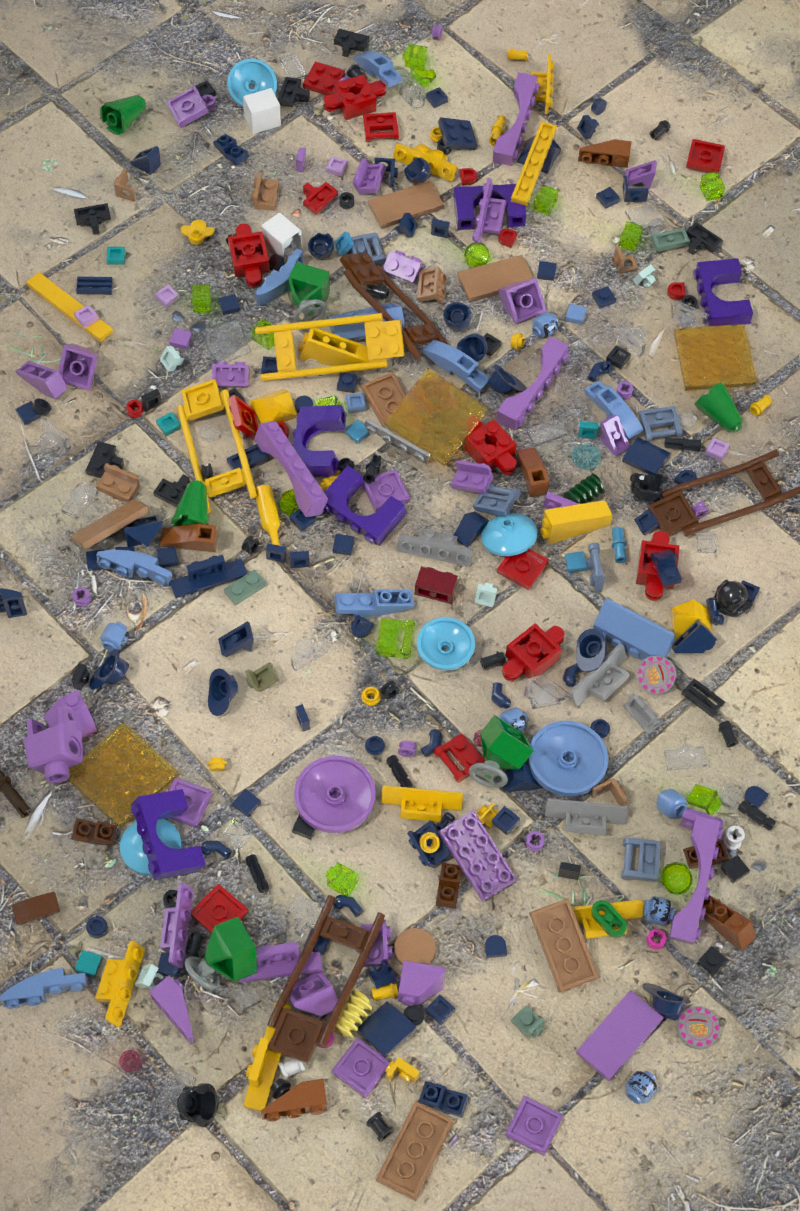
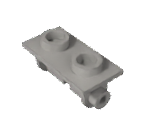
M632 694L629 697V701L623 705L647 734L663 724L639 695Z

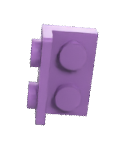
M218 361L217 364H212V380L216 379L218 387H248L250 367L246 365V362L228 364L225 361Z
M457 460L455 463L457 472L451 482L452 489L485 494L493 479L490 467L486 464Z
M383 920L363 967H370L372 964L375 967L382 966V960L388 965V959H392V946H387V939H391V928L386 926V920ZM373 924L361 925V928L370 932Z

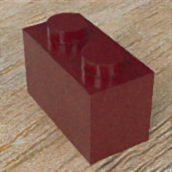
M421 566L415 583L414 595L451 604L457 587L458 576L451 572H441L431 567Z

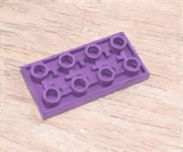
M474 810L438 831L482 902L517 880Z
M630 990L580 1046L576 1054L607 1081H610L662 1022L664 1017Z

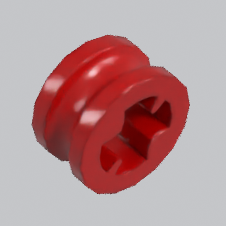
M131 400L127 403L128 416L138 418L143 414V406L139 400Z

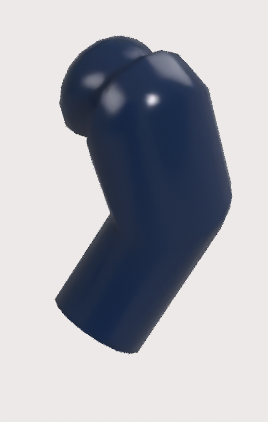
M606 361L594 364L588 375V380L595 382L598 375L608 373L612 369L611 363Z
M714 597L706 599L711 623L716 626L718 624L722 625L725 619L722 614H719L716 599Z
M577 663L566 668L564 671L563 681L568 687L576 684L575 675L583 671L577 666Z
M499 682L493 683L492 702L500 708L508 709L511 706V700L502 694L503 685Z
M433 729L429 732L430 743L421 748V752L425 757L432 754L441 745L443 736L439 730Z
M206 840L202 843L201 850L204 855H209L211 851H216L226 859L232 853V850L220 841Z
M340 894L336 896L333 904L336 909H342L343 906L348 907L355 917L360 916L364 911L353 897Z

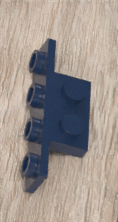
M223 555L212 556L206 560L195 561L190 565H186L187 576L171 580L170 585L175 598L240 579L247 574L242 559L225 564Z

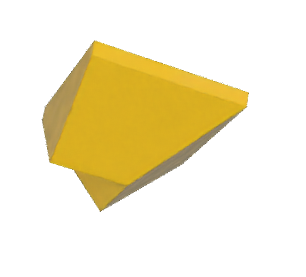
M280 389L249 401L260 423L272 421L278 423L282 420L287 422L297 417L290 392L285 389Z
M692 599L671 608L672 632L675 633L674 641L698 619L711 631L710 616L706 606Z

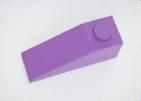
M27 361L15 371L17 375L41 393L54 399L61 396L68 388L57 370L31 361Z
M168 976L149 991L150 997L192 1045L194 1038L182 991L184 987L177 979L173 980Z

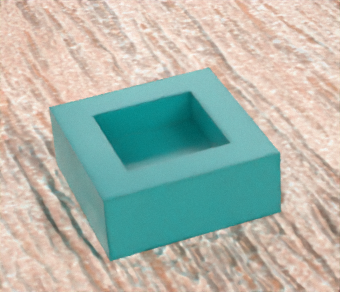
M107 247V265H124L125 247Z
M172 412L156 420V424L165 436L181 429V424Z
M580 421L578 438L596 439L598 423Z
M82 950L75 967V972L85 973L87 976L96 978L103 957Z

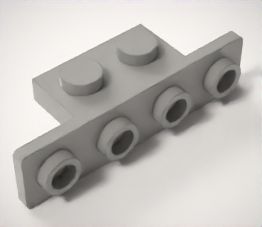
M391 416L385 427L378 425L368 418L365 420V428L369 433L381 436L385 442L397 445L401 451L413 454L421 462H428L430 460V453L417 447L423 437V433Z
M421 529L418 537L402 533L398 537V552L463 566H470L473 553L472 548L456 545L458 536H453L451 533H439L432 529Z
M619 643L605 657L599 668L591 671L573 688L570 695L575 706L578 707L589 695L605 701L629 677L628 671L619 667L627 659L623 644Z
M548 798L545 816L565 818V831L606 835V823L626 824L628 807Z

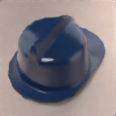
M494 364L495 371L487 383L496 392L505 394L514 389L520 392L527 389L519 379L506 372L499 365Z
M597 629L585 630L577 640V666L585 672H591L602 665L607 653L604 635Z
M112 650L93 674L89 684L90 689H98L104 683H117L124 677L129 664L119 657V650Z
M221 668L215 669L209 679L208 707L209 711L215 716H220L226 712L230 701L238 692V683L234 675H229Z
M650 983L642 985L644 990L653 995V1007L664 1018L674 1021L678 1020L684 1005L691 1002L689 999L678 996L660 986Z

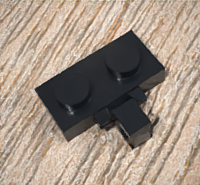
M338 29L334 38V45L342 47V56L348 57L351 50L365 52L369 43V36L343 29Z
M285 77L277 99L280 106L293 107L295 101L309 102L310 90L300 88L302 84L301 79Z
M108 203L74 209L76 224H86L87 227L91 226L93 235L100 234L98 225L102 224V221L111 220Z
M697 222L686 230L688 238L691 239L687 252L692 255L699 249L703 250L704 248L713 253L723 243V239Z
M98 441L85 470L86 474L101 478L105 472L104 466L106 463L116 465L122 470L124 461L123 458L116 456V446Z
M183 474L178 482L174 481L173 483L163 478L154 490V496L177 507L188 483H190L189 477Z

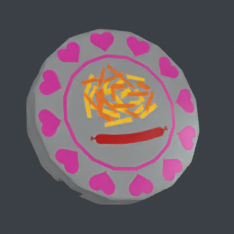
M662 655L647 657L641 662L637 671V678L641 687L653 694H661L668 691L675 683L677 677L673 662Z
M690 1007L683 1011L678 1019V1036L690 1048L698 1050L707 1049L719 1037V1020L712 1011L705 1007Z

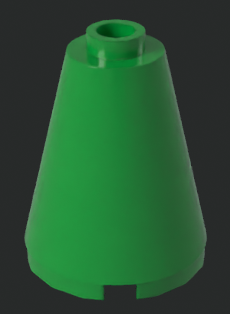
M139 95L106 102L100 108L101 120L103 123L106 122L109 126L107 129L110 132L119 135L124 133L146 109V102Z
M720 382L711 387L706 395L703 394L695 402V406L727 432L733 431V433H736L742 428L743 420L726 386Z
M194 480L188 483L171 519L173 527L191 524L209 525L207 489L203 482Z

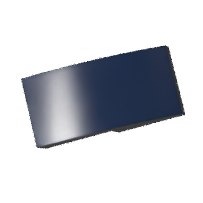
M227 134L220 136L213 142V145L219 152L235 165L240 164L249 157L248 151L238 146L236 140Z
M425 1081L419 1103L462 1118L469 1097L467 1094L448 1090L446 1086Z

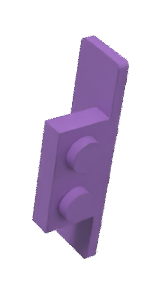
M487 178V183L483 185L484 197L479 203L480 215L476 217L477 229L473 231L472 236L476 247L481 245L483 232L500 234L506 200L491 198L493 189L491 178Z
M179 883L176 907L165 909L160 943L162 950H170L168 961L177 968H183L186 958V942L188 939L189 920L191 919V904L194 897L193 889L185 883Z
M287 942L256 948L257 973L238 981L243 983L290 976L301 955L299 954L298 942ZM312 952L301 974L323 970L320 952Z

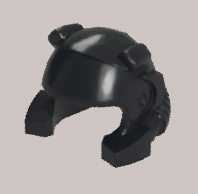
M632 474L630 481L631 492L634 494L632 496L633 499L644 503L659 501L662 484L668 482V476L661 474Z
M726 579L717 587L714 598L716 599L719 613L729 617H738L743 613L747 614L753 607L751 602L746 601L748 592L742 583Z
M200 1083L198 1086L193 1087L185 1086L177 1100L180 1119L193 1122L196 1127L209 1126L218 1111L219 1102L217 1101L216 1090L213 1085L208 1083Z

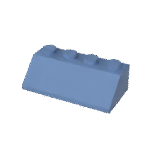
M395 302L380 305L394 320H401L402 328L405 327L401 305ZM373 307L327 316V319L377 314L378 312ZM365 322L329 326L332 334L346 339L356 338V340L366 338Z
M608 598L604 601L593 625V629L601 631L605 641L614 648L619 643L623 644L625 651L631 657L642 661L651 655H662L667 658L671 652L675 633Z

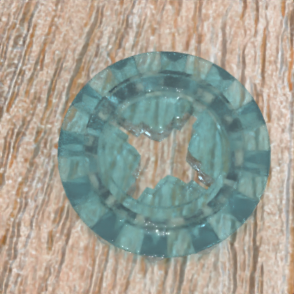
M580 443L579 446L574 447L571 456L573 463L582 469L596 467L601 459L600 450H597L595 445H589V443L586 445ZM583 453H590L589 456L583 458Z

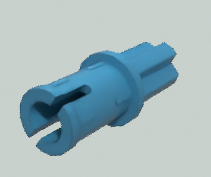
M616 526L612 529V548H614L615 562L624 563L627 561L625 549L627 543L624 541L623 528Z

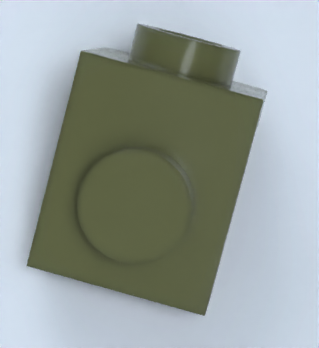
M270 662L254 672L249 669L245 671L247 684L250 688H254L259 692L280 681L274 665Z

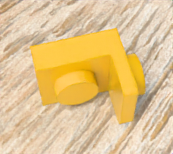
M400 1057L395 1062L391 1061L385 1070L387 1073L386 1080L391 1082L397 1072L399 1073L398 1076L407 1083L411 1081L416 1084L420 1078V1071Z

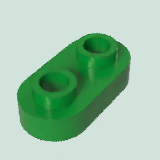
M605 900L595 902L591 911L593 919L610 937H622L627 929L625 919L609 902ZM603 911L605 915H600L598 912ZM616 926L619 928V930L615 931L612 929V927Z

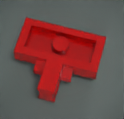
M308 182L303 185L302 192L306 195L303 206L315 215L338 196V190L327 182L319 188H314Z

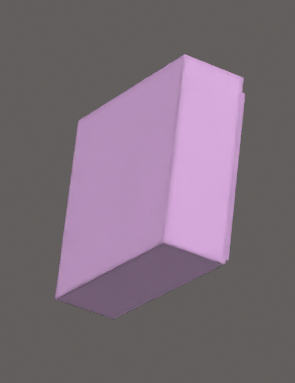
M331 157L326 173L343 177L347 167V160Z
M169 284L155 293V298L166 308L180 299L179 294Z
M90 305L74 312L75 318L83 328L99 320L98 315Z
M713 438L705 455L722 462L730 445Z

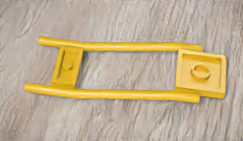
M382 313L255 328L256 334L274 333L278 372L261 374L262 381L388 367L387 358L405 356L401 320L383 322ZM365 322L369 362L296 370L292 330Z
M216 379L181 390L185 405L177 406V411L195 478L203 482L207 489L208 513L211 512L208 496L211 498L243 487L245 484H247L250 498H255L257 493L239 430L233 425L234 418L229 409L230 396L228 390H223L220 393ZM225 407L242 469L237 468L205 479L204 482L187 420L191 421L224 410Z

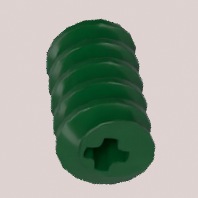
M592 473L584 480H581L580 483L570 488L569 491L564 492L563 498L578 504H585L588 501L592 502L594 500L593 497L598 498L599 493L604 494L605 490L600 478Z

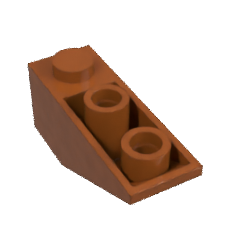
M614 139L582 147L579 150L578 161L628 168L632 141Z
M535 448L516 450L529 497L547 494L549 479L545 466Z
M191 524L163 528L160 546H175V548L216 552L219 536L217 526Z
M710 895L708 900L704 899L702 906L706 908L704 919L728 942L743 950L756 938L752 921Z
M324 1079L299 1083L262 1109V1120L277 1121L280 1117L284 1116L298 1118L302 1116L301 1114L310 1113L311 1115L322 1114L323 1111L327 1110Z

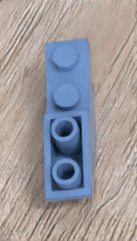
M366 51L353 57V60L370 76L376 75L388 88L402 82V76L393 68V62L383 54L376 51Z
M297 248L293 254L289 255L287 263L281 266L279 272L273 270L270 275L266 276L263 285L258 287L255 293L258 306L277 299L289 290V275L296 262L303 263L302 250Z
M433 340L423 349L422 353L448 374L453 372L476 392L479 393L488 384L489 377L477 368L479 363L462 351L436 340Z
M597 381L584 389L585 394L606 413L607 418L612 415H618L628 439L643 431V427L634 413L610 385L606 387L600 381Z
M128 550L98 551L96 554L97 563L102 568L111 569L120 576L132 578L134 573H137L140 577L152 579L159 585L170 586L172 572L160 567L156 557Z
M375 589L373 593H336L334 596L336 614H353V618H356L357 615L361 617L388 615L414 607L411 589Z
M64 968L52 969L17 983L0 996V1001L3 1007L9 1009L18 1008L19 1005L24 1004L36 1006L41 1004V1002H46V993L57 995L62 993V991L68 990L80 992L84 988H88V980L85 973L66 975Z

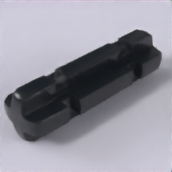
M389 756L387 764L398 783L401 784L400 786L412 788L413 784L407 778L408 775L401 763L398 762L397 756Z
M741 802L738 807L741 813H747V817L759 825L763 824V827L768 831L773 829L776 824L775 820L770 817L767 818L766 814L754 806L750 807L751 804L748 802Z
M256 855L247 856L245 860L259 893L267 892L269 885Z

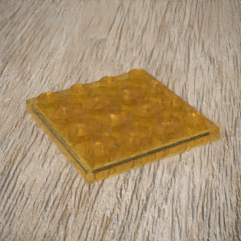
M745 324L678 328L674 330L685 391L710 389L720 382L726 388L756 386L757 380Z
M427 368L387 419L385 426L405 440L430 453L431 458L445 466L464 442L466 436L470 434L487 412L488 408L430 368Z
M123 722L85 755L82 763L73 766L69 770L70 778L68 781L121 829L134 817L131 812V804L138 796L160 793L179 776V772Z

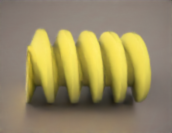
M357 990L351 991L352 996H349L348 1003L345 1004L333 1029L340 1036L353 1038L354 1036L350 1030L358 1031L355 1023L362 1024L363 1021L359 1017L363 1016L366 1018L368 1015L364 1010H372L369 999Z

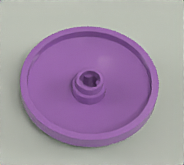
M342 756L323 757L310 763L299 775L294 790L295 805L302 819L311 827L326 833H343L360 826L369 817L375 804V785L370 773L357 761Z

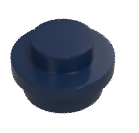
M597 719L591 723L590 728L601 738H605L609 734L610 726L605 720Z
M372 736L366 740L365 749L371 755H379L384 751L385 743L382 738Z

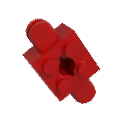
M365 75L333 83L334 94L324 97V109L327 112L340 109L345 120L376 112V99L386 95V85L381 80L368 83Z
M239 224L235 230L236 236L228 237L235 278L245 276L247 285L256 288L262 284V273L269 272V259L263 232L252 233L250 225Z
M476 416L469 417L465 422V431L468 433L465 437V451L477 464H486L490 467L491 471L498 467L504 475L513 474L517 465V461L514 459L517 446L515 441L495 419L484 425Z
M664 531L655 532L652 535L651 541L642 540L639 551L635 584L646 585L645 595L651 601L660 600L663 596L664 588H674V585L662 586L650 556L651 553L669 549L677 554L676 565L678 566L680 546L669 544V535Z
M535 623L510 642L506 647L505 655L509 661L502 668L504 679L513 682L524 674L533 682L557 663L562 652V648L559 645L563 643L565 636L563 629L559 626H552L544 632Z

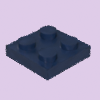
M439 118L438 125L445 147L476 149L478 145L470 121Z

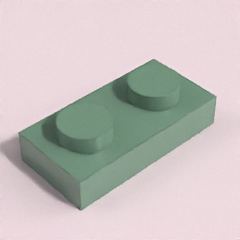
M684 228L651 235V241L656 252L689 246L690 242Z
M254 569L224 588V593L236 606L264 588L266 582Z

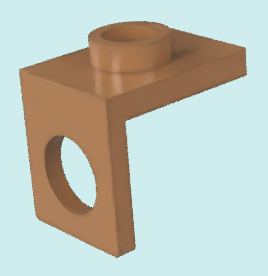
M123 169L114 182L115 194L117 197L134 202V189L126 186L128 174L127 169ZM123 190L128 191L130 196L124 194Z
M616 246L612 262L618 273L623 274L638 270V265L633 255L624 257L620 247ZM624 261L631 262L632 266L624 267Z
M614 778L593 788L592 798L610 790L620 806H626L628 800L625 790L621 785L617 784Z

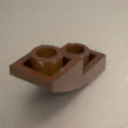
M76 818L71 840L112 846L117 825L102 821L94 823Z
M723 840L717 841L715 847L719 848L716 860L712 859L711 866L729 861ZM694 846L683 849L689 869L699 868Z
M442 863L435 906L456 909L462 872L459 865Z
M55 892L35 896L11 905L16 925H23L35 919H43L60 912Z

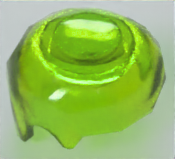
M415 65L410 69V79L419 87L431 85L436 78L435 71L433 69L426 70L425 65Z
M474 242L467 246L463 258L467 265L478 267L489 262L490 252L483 243Z
M672 862L663 868L661 883L670 894L682 895L687 893L692 887L693 877L685 864Z

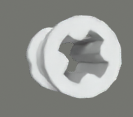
M739 826L728 828L724 837V845L727 849L736 850L740 848L745 837L744 830Z
M290 1059L284 1063H278L285 1080H289V1077L294 1074L305 1072L303 1063L297 1060Z

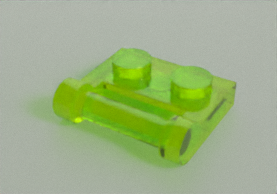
M381 618L376 655L403 659L410 658V642L415 622L408 619L402 621ZM399 629H404L402 648L396 649Z

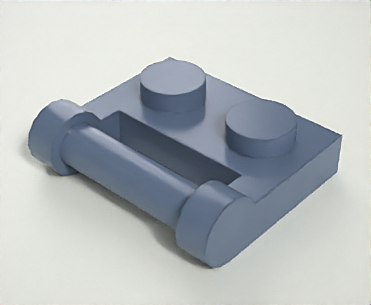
M377 233L351 237L354 244L351 248L352 254L368 253L375 265L381 266L385 264L387 258L382 252ZM368 242L373 244L377 256L373 257Z
M675 406L639 412L645 441L668 436H682V428ZM672 425L674 427L673 429L651 432L652 428H659Z
M490 484L485 494L480 493L473 508L475 511L507 517L516 499L520 498L521 490L518 488L507 489Z
M591 543L588 545L590 557L587 558L586 564L587 569L591 570V575H589L590 586L594 587L595 593H599L603 590L605 575L601 569L599 544Z
M624 838V868L621 871V878L623 880L634 879L658 882L661 841ZM634 847L639 848L638 871L632 870Z

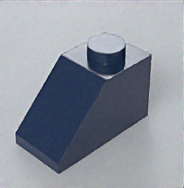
M698 619L673 642L672 649L675 653H704L715 646L717 638Z

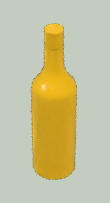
M260 485L255 488L257 493L255 499L262 528L269 533L272 544L280 546L277 534L280 527V519L272 487L270 485Z

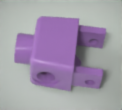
M64 706L57 708L59 724L44 730V724L34 719L27 720L28 737L23 739L28 767L45 774V780L49 783H61L70 778L69 768L83 761L82 732L76 729L74 711Z

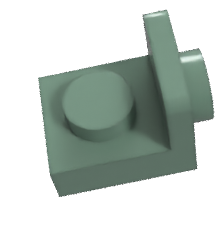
M527 1005L511 1019L515 1027L528 1040L533 1036L538 1037L545 1029V1019L543 1017L539 1018Z

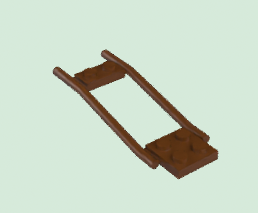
M368 253L342 255L339 260L346 269L343 274L352 287L378 313H382L385 321H394V319L362 286L382 284L384 282L424 323V325L402 328L403 342L415 360H419L422 357L415 345L431 343L433 340L448 344L435 324L390 280L380 265L376 266Z
M775 449L743 464L662 491L661 497L663 499L648 505V509L652 510L658 520L660 531L666 532L669 536L682 531L684 536L687 537L700 530L769 508L800 494V486L784 493L781 492V489L764 463L779 456L778 450ZM746 470L764 501L699 523L682 491Z
M328 895L312 934L267 1026L275 1029L268 1049L307 1065L317 1044L326 1048L385 918L384 914L378 912L369 932L358 926L330 916L328 917L336 899L331 895ZM319 936L361 951L327 1024L284 1008Z

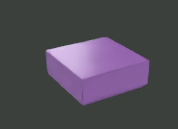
M300 147L296 158L297 172H303L306 148Z
M175 328L169 341L170 346L187 350L192 338V332Z

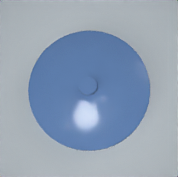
M557 721L544 726L533 737L530 745L534 751L528 758V764L535 780L546 790L561 796H579L592 791L604 778L608 767V752L601 737L588 726L574 721Z

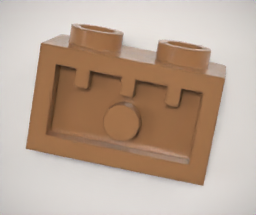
M262 172L258 173V178L254 179L255 191L251 193L254 209L275 210L280 185L279 180L263 179Z
M439 267L420 271L417 291L419 302L436 299L439 305L443 304L446 295L445 283H447V277Z
M106 463L104 466L105 472L97 483L96 489L124 502L131 501L140 487L138 476L133 472L121 470L116 465Z

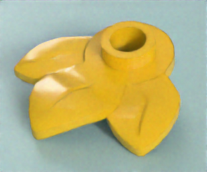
M201 219L194 220L190 226H181L182 235L187 236L194 245L202 244L205 237L212 236L215 232V228L206 227V222Z

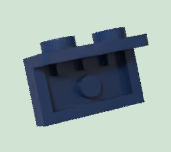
M430 820L415 832L410 830L407 834L410 837L408 840L410 845L415 850L417 849L420 854L419 860L424 866L435 869L453 855L438 833L439 830L435 823ZM428 832L436 834L440 839V846L433 853L424 852L419 844L421 836ZM431 839L426 841L427 846H431Z

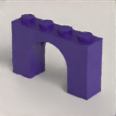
M516 184L493 185L491 198L506 200L505 211L508 227L525 226V205L511 202ZM483 186L454 187L453 201L457 230L474 229V208L479 205L480 200L484 197Z
M738 258L697 262L696 269L693 271L694 280H697V292L701 295L700 304L705 310L704 320L708 322L709 328L747 325L751 323L753 311L750 300L725 301L715 296L712 292V288L717 285L739 283L742 270Z
M342 405L300 407L299 414H297V426L293 432L294 441L292 446L313 477L336 476L338 459L334 451L308 450L307 444L313 436L320 432L344 431L347 414Z
M347 466L324 492L328 498L324 511L333 513L339 522L350 525L351 530L357 534L361 533L364 535V538L369 543H375L380 546L407 514L406 505L390 496L374 514L368 516L354 514L348 508V504L364 482L361 474Z
M183 789L138 796L131 804V812L136 818L137 832L141 835L143 852L147 855L148 869L153 875V879L159 880L199 872L206 865L200 846L184 849L170 848L160 840L156 831L158 820L180 816L188 809Z

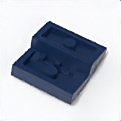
M638 437L623 456L622 462L648 475H654L658 473L660 468H663L671 453Z
M0 588V613L6 612L8 618L27 615L22 593Z
M386 1001L358 1027L357 1032L369 1045H373L386 1058L416 1030V1026L397 1008Z

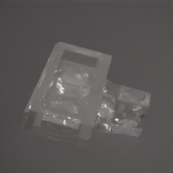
M298 893L288 907L287 913L294 916V921L297 922L294 934L302 937L307 927L310 929L315 927L323 906ZM332 910L330 911L328 917H329V916H330V917L333 916V911H332Z

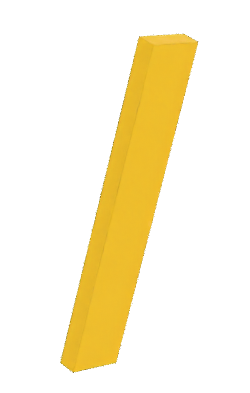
M541 121L512 194L511 202L525 206L528 205L556 133L557 125Z
M40 272L26 282L30 289L100 343L113 333V328L100 318L95 323L83 328L75 318L74 312L84 308V306Z

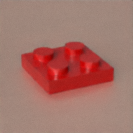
M315 61L303 82V88L323 95L334 94L333 83L339 82L345 77V70Z
M692 139L686 168L719 175L725 145Z
M236 395L229 397V409L233 414L234 427L243 432L246 437L254 440L259 427L255 410Z
M528 549L518 555L506 556L497 568V573L530 590L548 565L549 559Z
M218 883L191 910V917L212 934L215 925L235 917H239L241 921L249 913V910Z

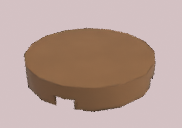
M410 928L403 931L397 937L394 944V954L401 965H403V961L429 965L436 954V944L433 937L427 931L420 928Z

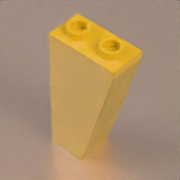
M310 328L309 332L304 333L297 350L300 352L299 360L330 366L369 361L367 346L318 328Z
M605 500L547 509L544 511L540 532L542 538L546 539L548 544L551 545L611 525L612 513Z

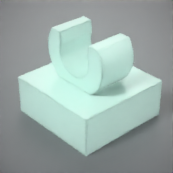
M650 264L633 279L634 283L638 285L643 282L646 288L651 286L656 281L655 277L651 275L655 270L654 267Z
M166 346L160 358L168 372L175 371L177 365H182L184 358L179 356V351H175L173 346Z
M487 582L485 585L479 584L475 603L493 608L497 588H493V584Z
M153 964L143 966L134 985L140 989L148 987L152 990L156 986L153 984V979L162 980L163 976L156 973L158 967Z

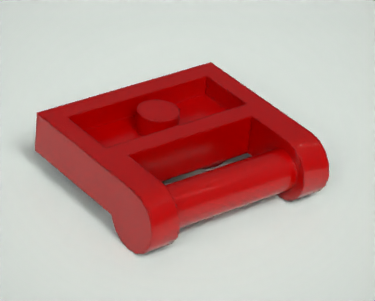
M396 112L363 114L366 142L371 141V139H399ZM393 129V131L370 133V131Z
M462 733L444 745L438 746L433 751L434 755L437 758L439 757L452 772L453 778L457 783L470 776L469 768L473 764L485 762ZM448 751H450L464 770H459L446 754Z

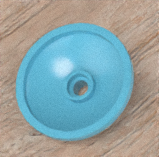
M244 59L231 69L228 75L227 86L232 99L244 107L243 96L272 88L275 94L277 79L274 71L267 63L258 59ZM253 84L255 88L250 89L249 85Z
M508 513L507 517L499 515L491 519L483 528L481 539L483 546L489 552L499 556H514L532 547L538 533L536 524L532 519L522 514Z
M441 617L433 619L421 628L417 636V650L420 657L426 664L435 669L454 670L460 668L471 659L474 653L475 638L471 629L462 621L454 618Z
M165 819L158 820L156 831L160 840L170 848L181 849V838L176 827ZM135 821L127 827L121 837L120 853L123 861L131 870L143 875H152L148 869L149 862L147 855L143 852V842L141 835L137 832V822Z

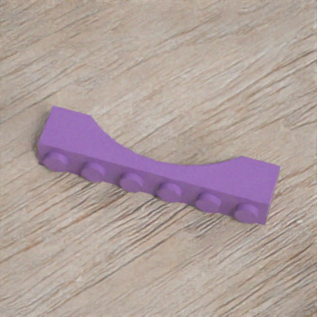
M518 72L514 84V97L519 107V115L513 126L505 134L497 138L493 150V162L512 166L513 161L517 160L519 154L517 148L522 145V133H525L527 129L526 120H529L531 116L530 107H533L535 103L534 94H537L539 90L538 76Z
M550 336L541 350L540 360L542 369L537 380L525 391L505 399L497 410L496 421L514 431L519 425L521 426L524 423L526 414L532 412L536 400H540L545 387L548 388L550 386L552 377L558 375L562 363L567 362L570 356L568 353L569 345Z
M277 422L260 423L254 440L262 452L274 456L286 470L293 485L297 505L305 517L321 515L328 500L327 496Z
M697 815L694 819L690 840L698 858V883L689 903L673 917L668 939L691 945L695 943V940L699 941L701 928H698L699 920L704 919L706 908L702 906L704 899L708 900L710 888L707 887L708 879L712 880L714 868L711 867L712 859L716 860L719 848L715 847L717 839L720 840L723 828L720 827L721 821Z

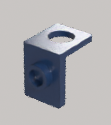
M375 157V164L381 162L388 164L386 172H391L390 187H394V178H398V168H395V159Z
M624 176L622 186L624 202H647L648 188H628L627 176Z

